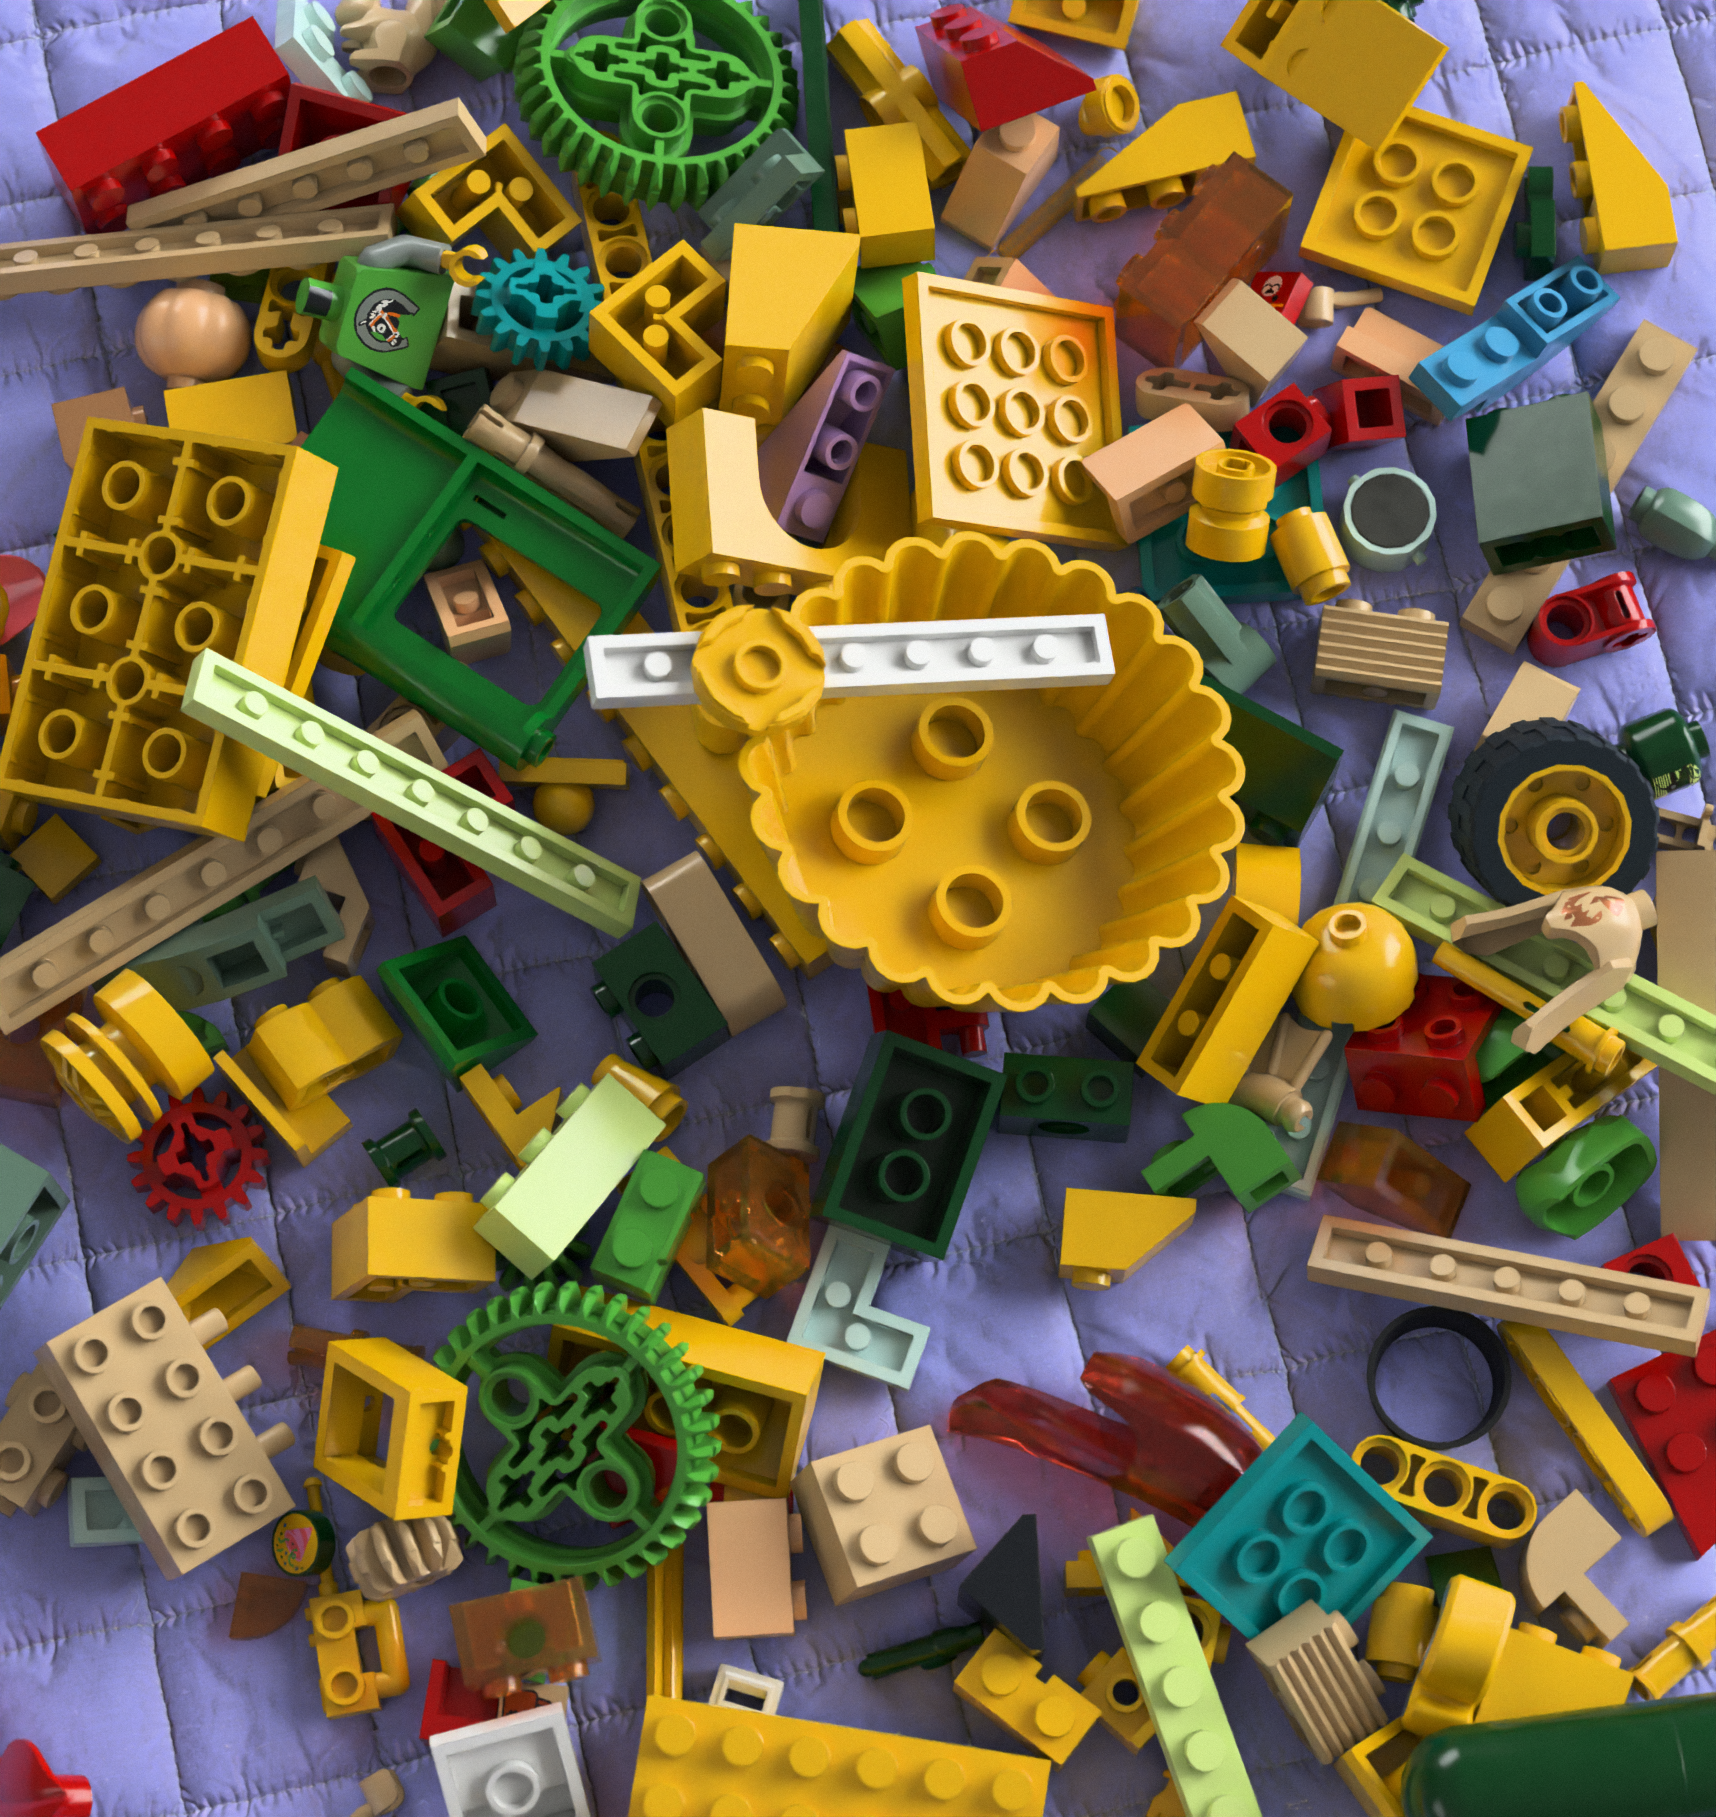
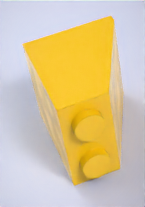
M734 223L719 411L755 418V426H778L791 411L850 322L860 234Z

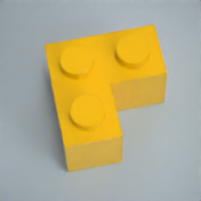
M918 121L844 130L845 154L834 156L839 224H843L844 233L860 234L859 257L861 269L935 260V225Z
M506 123L486 136L487 147L485 157L440 171L413 191L395 212L413 236L446 243L451 248L479 227L508 264L515 249L523 252L527 259H534L538 248H544L546 253L549 252L582 222V219Z
M684 239L589 312L588 350L629 390L654 396L661 401L662 406L656 416L667 427L674 425L712 403L720 396L723 359L700 336L723 318L726 280Z
M379 1188L372 1190L371 1196H367L361 1202L353 1204V1208L332 1223L331 1300L395 1303L412 1291L468 1294L480 1292L496 1281V1250L473 1229L488 1208L482 1203L474 1202V1195L468 1192H441L434 1195V1200L411 1199L410 1190L403 1188Z

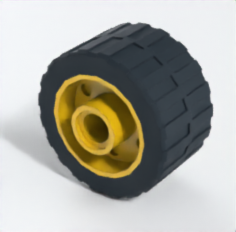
M1539 717V720H1521L1510 724V727L1500 732L1495 731L1484 739L1485 742L1476 751L1473 750L1464 761L1466 764L1459 776L1456 775L1452 786V800L1448 804V819L1451 821L1452 829L1450 836L1453 847L1459 852L1461 856L1460 861L1468 873L1498 903L1501 902L1505 907H1510L1563 889L1595 885L1611 887L1627 895L1633 892L1632 890L1641 879L1644 880L1651 868L1649 864L1653 853L1657 852L1659 842L1657 828L1658 823H1660L1659 808L1655 806L1653 794L1655 793L1649 780L1640 773V767L1628 755L1596 731L1593 733L1583 724L1571 720L1565 722L1559 721L1554 717ZM1558 815L1556 821L1548 826L1550 820Z

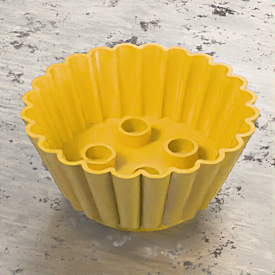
M974 531L958 532L945 541L942 548L924 538H902L894 542L887 550L884 562L868 556H856L847 559L838 566L835 572L833 590L818 587L808 589L797 596L791 606V614L808 627L1105 614L1115 675L1109 685L820 698L816 707L802 724L780 735H749L750 739L745 742L739 752L738 768L753 802L750 814L752 829L803 928L810 935L825 939L829 956L836 964L852 970L861 968L862 977L871 988L883 993L901 989L903 996L910 1003L918 1007L949 1006L960 1012H1024L1034 1010L1040 1005L1089 1003L1099 998L1107 985L1132 983L1145 979L1155 970L1159 961V951L1185 946L1195 938L1200 929L1201 920L1198 906L1219 899L1228 888L1230 873L1222 853L1232 850L1241 842L1245 832L1244 816L1239 806L1230 796L1241 788L1245 780L1246 768L1242 756L1237 750L1222 740L1229 731L1231 724L1228 704L1215 690L1200 685L1204 673L1203 661L1197 649L1188 641L1178 636L1163 635L1164 621L1160 610L1152 601L1140 594L1130 592L1116 594L1114 582L1108 572L1096 563L1086 560H1072L1061 565L1056 554L1047 545L1032 539L1012 541L1001 550L993 539L983 533Z

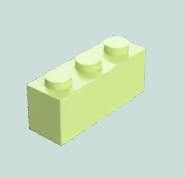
M609 1073L591 1090L581 1082L555 1111L564 1119L557 1129L551 1133L543 1127L519 1153L518 1157L526 1163L519 1174L513 1178L507 1172H504L480 1199V1202L488 1210L475 1224L473 1229L531 1280L555 1261L637 1162L643 1149H647L667 1125Z

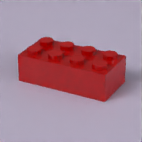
M251 16L35 132L54 183L85 235L124 231L128 228L126 218L129 205L205 181L210 177L214 178L232 172L240 165L243 159L262 149L271 150L280 146L291 80L288 71L255 18Z

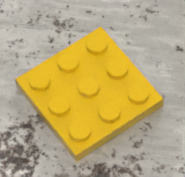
M1414 106L1410 108L1382 153L1377 152L1344 130L1300 245L1298 256L1472 316L1534 147Z

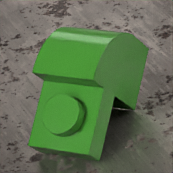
M1229 1103L1204 1104L1182 1113L1181 1116L1194 1136L1185 1142L1183 1140H1176L1165 1145L1153 1155L1151 1159L1152 1164L1140 1171L1156 1195L1181 1198L1187 1197L1221 1174L1248 1214L1303 1178L1268 1126L1253 1112Z

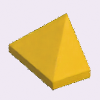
M252 1237L192 1248L166 1284L188 1322L213 1308L219 1309L228 1323V1330L203 1344L202 1346L205 1351L291 1288L289 1280Z

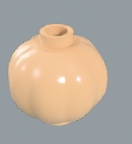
M196 278L187 282H176V288H166L158 292L138 315L135 327V346L138 356L149 370L167 381L166 390L229 380L246 362L252 341L250 322L241 306L225 296L226 289L222 285Z

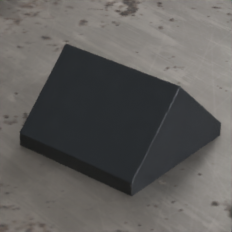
M1024 1514L959 1585L957 1605L976 1622L980 1621L981 1626L989 1634L996 1628L1029 1657H1033L1041 1663L1045 1651L1037 1518L1036 1514Z

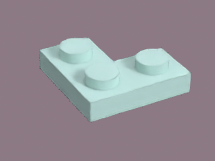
M279 0L277 2L274 51L304 85L372 103L373 95L362 77L354 70L346 73L333 57L335 55L334 31L336 27L325 8L315 0L311 3H308L307 0Z
M829 1225L786 1342L825 1352V1363L909 1392L931 1327L871 1306L891 1251V1246Z

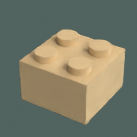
M930 1424L812 1461L789 1482L835 1607L952 1569L977 1549Z

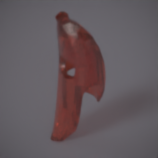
M1094 1351L1080 1380L1089 1392L1119 1414L1130 1425L1114 1421L1042 1391L999 1378L986 1381L958 1396L952 1402L947 1417L948 1433L981 1438L1026 1452L1137 1498L1166 1512L1192 1528L1265 1451L1256 1437L1221 1403L1199 1387L1168 1369L1143 1358L1124 1353Z

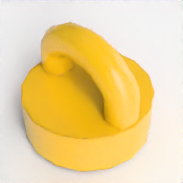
M1112 74L1094 79L1097 90L1085 94L1078 113V125L1081 132L1087 136L1101 135L1104 138L1129 134L1135 129L1140 114L1139 98L1135 88L1127 78L1120 74Z

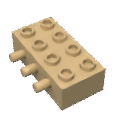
M160 1276L46 1342L33 1354L65 1405L70 1417L168 1582L184 1575L296 1507L269 1460L295 1444V1437L289 1426L284 1422H279L258 1436L254 1435L236 1402L261 1387L262 1382L258 1373L251 1365H246L226 1378L221 1379L202 1346L228 1330V1323L219 1309L213 1308L188 1322L163 1278Z

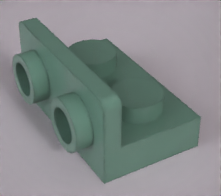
M776 129L738 168L729 180L699 209V217L712 230L700 244L716 261L731 259L734 223L772 226L825 170L787 129Z

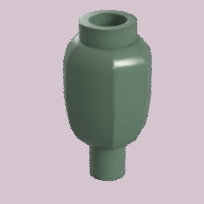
M1646 485L1637 496L1627 515V518L1637 523L1640 536L1659 549L1684 560H1697L1708 556L1716 561V518L1713 513L1696 500L1676 489L1667 487L1656 491Z

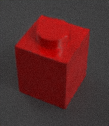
M1399 375L1342 379L1312 390V395L1323 404L1332 421L1330 426L1332 433L1327 451L1377 447L1407 437Z

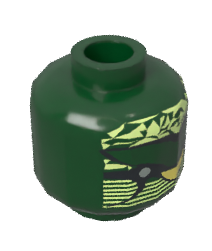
M1665 708L1625 723L1621 726L1617 735V744L1614 745L1640 767V773L1649 780L1655 793L1653 794L1654 800L1698 783L1702 776L1701 759L1710 756L1706 736L1698 721L1686 723L1682 715L1671 708Z

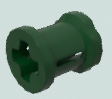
M416 1108L408 1113L407 1122L377 1141L369 1138L361 1143L390 1188H400V1179L432 1158L441 1161L447 1157L441 1144Z

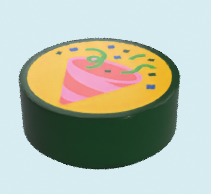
M293 1510L285 1513L277 1521L272 1534L271 1545L274 1560L281 1571L292 1577H308L322 1574L330 1566L336 1549L335 1532L329 1519L317 1510Z

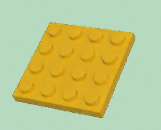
M918 271L902 278L917 524L1020 539H1032L1116 552L1129 547L1130 545L1117 532L1107 496L1085 473L1082 463L1084 458L1123 437L1113 307Z

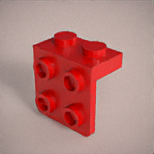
M1418 972L1419 980L1414 987L1415 997L1410 1007L1391 1023L1369 1031L1353 1032L1344 1047L1357 1109L1478 1122L1486 1108V1101L1476 1053L1504 1006L1457 977L1425 975Z

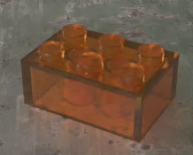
M1235 151L1232 152L1220 168L1215 164H1211L1202 173L1192 190V195L1195 196L1183 212L1175 208L1164 218L1154 235V239L1157 241L1145 257L1138 253L1135 254L1126 263L1117 277L1116 284L1119 286V295L1113 304V309L1116 311L1115 337L1158 368L1179 369L1204 340L1194 323L1195 319L1233 277L1242 280L1249 286L1256 272H1261L1284 243L1293 193Z

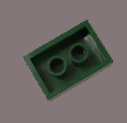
M890 1030L872 1034L807 1218L891 1246L892 1250L925 1262L943 1261L1008 1075Z

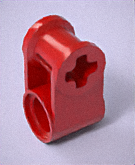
M1624 571L1611 574L1590 585L1562 594H1556L1547 599L1541 606L1528 632L1527 643L1533 657L1546 666L1553 668L1565 667L1606 652L1611 653L1628 649L1650 638L1656 632V626L1653 620L1645 619L1633 590V587L1636 585L1633 572ZM1560 622L1565 624L1573 632L1574 638L1566 640L1557 638L1551 633L1547 623Z

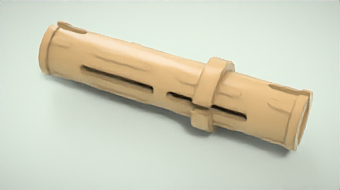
M486 404L478 410L462 436L621 539L626 537L637 521L636 518L641 513L640 508L619 497L605 485L544 445V437L536 432L529 435L504 419L503 416Z

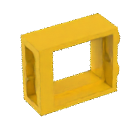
M386 1337L328 1341L313 1467L394 1521L452 1515L468 1387ZM384 1393L394 1399L387 1462L376 1456ZM367 1396H370V1403L365 1407V1399ZM438 1439V1447L430 1452L431 1443Z

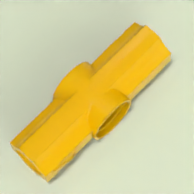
M868 18L859 21L854 19L840 28L833 39L826 44L827 57L859 97L861 110L869 125L872 127L918 121L928 187L931 191L937 188L944 189L957 181L971 150L941 113L938 98L926 77L914 65L905 67Z

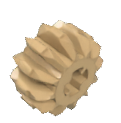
M447 1515L397 1521L388 1518L375 1522L372 1527L359 1531L345 1548L350 1561L348 1567L355 1584H359L365 1598L377 1602H382L389 1598L396 1599L404 1594L414 1593L420 1588L432 1585L440 1578L449 1576L464 1559L459 1546L461 1540L456 1528L452 1527Z

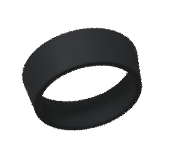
M1437 1306L1420 1307L1408 1311L1386 1326L1376 1339L1369 1355L1367 1386L1378 1418L1400 1440L1425 1449H1450L1479 1439L1498 1422L1510 1397L1512 1376L1506 1350L1491 1328L1468 1312ZM1429 1327L1454 1331L1470 1340L1480 1350L1488 1363L1493 1384L1489 1409L1475 1429L1457 1440L1451 1442H1431L1414 1437L1394 1424L1378 1401L1375 1377L1379 1362L1387 1348L1396 1339L1410 1331Z

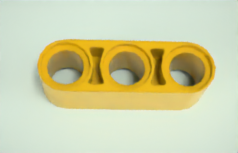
M1380 1434L1364 1439L1357 1445L1351 1455V1458L1359 1466L1361 1465V1459L1372 1454L1381 1455L1388 1459L1394 1469V1480L1380 1486L1415 1520L1482 1545L1499 1549L1514 1546L1522 1540L1536 1521L1537 1504L1535 1497L1526 1486L1515 1480L1448 1456ZM1431 1477H1443L1450 1481L1456 1490V1503L1449 1507H1439L1432 1504L1425 1496L1423 1489L1424 1481ZM1495 1499H1503L1512 1503L1518 1510L1520 1517L1519 1526L1515 1529L1504 1530L1493 1525L1487 1514L1488 1502Z

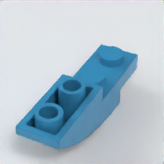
M1578 255L1506 299L1493 317L1420 361L1408 378L1450 422L1472 408L1478 413L1518 386L1557 356L1611 310L1621 297Z

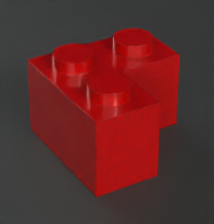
M481 748L441 771L516 811L514 798ZM375 812L371 813L377 838L442 938L497 906L493 883L484 869Z

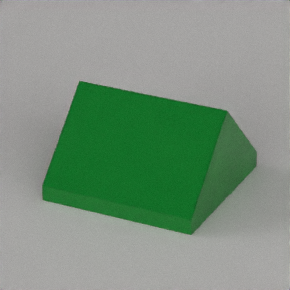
M466 935L384 961L376 969L384 993L457 1093L463 1090L460 1076L480 1063L489 1072L531 1043L538 1035Z

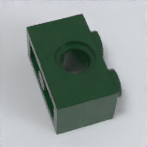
M657 921L592 962L597 983L590 987V990L607 1017L612 1020L620 1015L633 1033L625 1040L644 1070L648 1071L655 1066L662 1077L668 1081L730 1040L727 1021ZM652 993L665 994L673 1001L671 1009L659 1017H650L643 1014L638 1009V1006L644 997Z
M1004 1052L1002 1073L1008 1075L1000 1097L998 1134L1126 1143L1131 1122L1134 1062Z

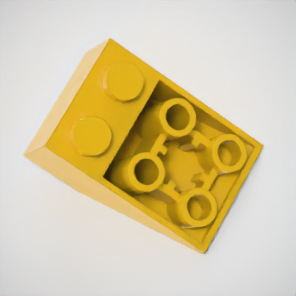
M1249 0L1220 45L1261 76L1379 153H1382L1449 50V47L1382 0Z

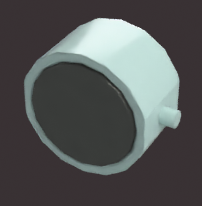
M1396 467L1375 468L1361 478L1357 474L1350 477L1347 481L1350 488L1338 522L1340 542L1347 555L1361 567L1379 573L1398 572L1404 570L1413 562L1418 566L1422 565L1428 559L1424 552L1426 551L1437 518L1435 498L1427 484L1414 473Z

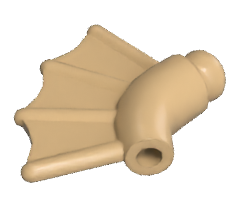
M1283 1013L1276 1017L1228 1103L1243 1107L1274 1126H1283L1288 1132L1296 1133L1302 1131L1305 1127L1299 1122L1304 1116L1312 1119L1313 1108L1308 1101L1303 1099L1300 1091L1333 1038L1332 1032L1327 1029L1323 1031L1305 1029L1297 1024L1289 1013Z

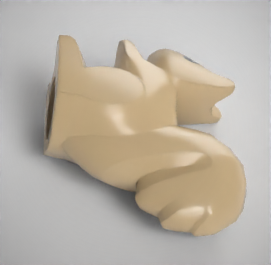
M342 0L335 10V20L341 26L340 36L350 38L342 42L341 49L343 52L351 54L349 56V65L360 69L357 73L362 77L372 93L402 94L412 84L415 74L432 62L438 48L427 41L424 36L447 0H408L405 10L381 7V0Z

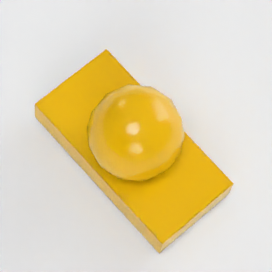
M547 757L536 768L529 764L525 769L517 771L499 759V777L504 785L538 787L535 790L532 801L534 817L539 824L562 836L576 834L584 829L592 819L595 801L591 789L629 790L630 767L624 760Z

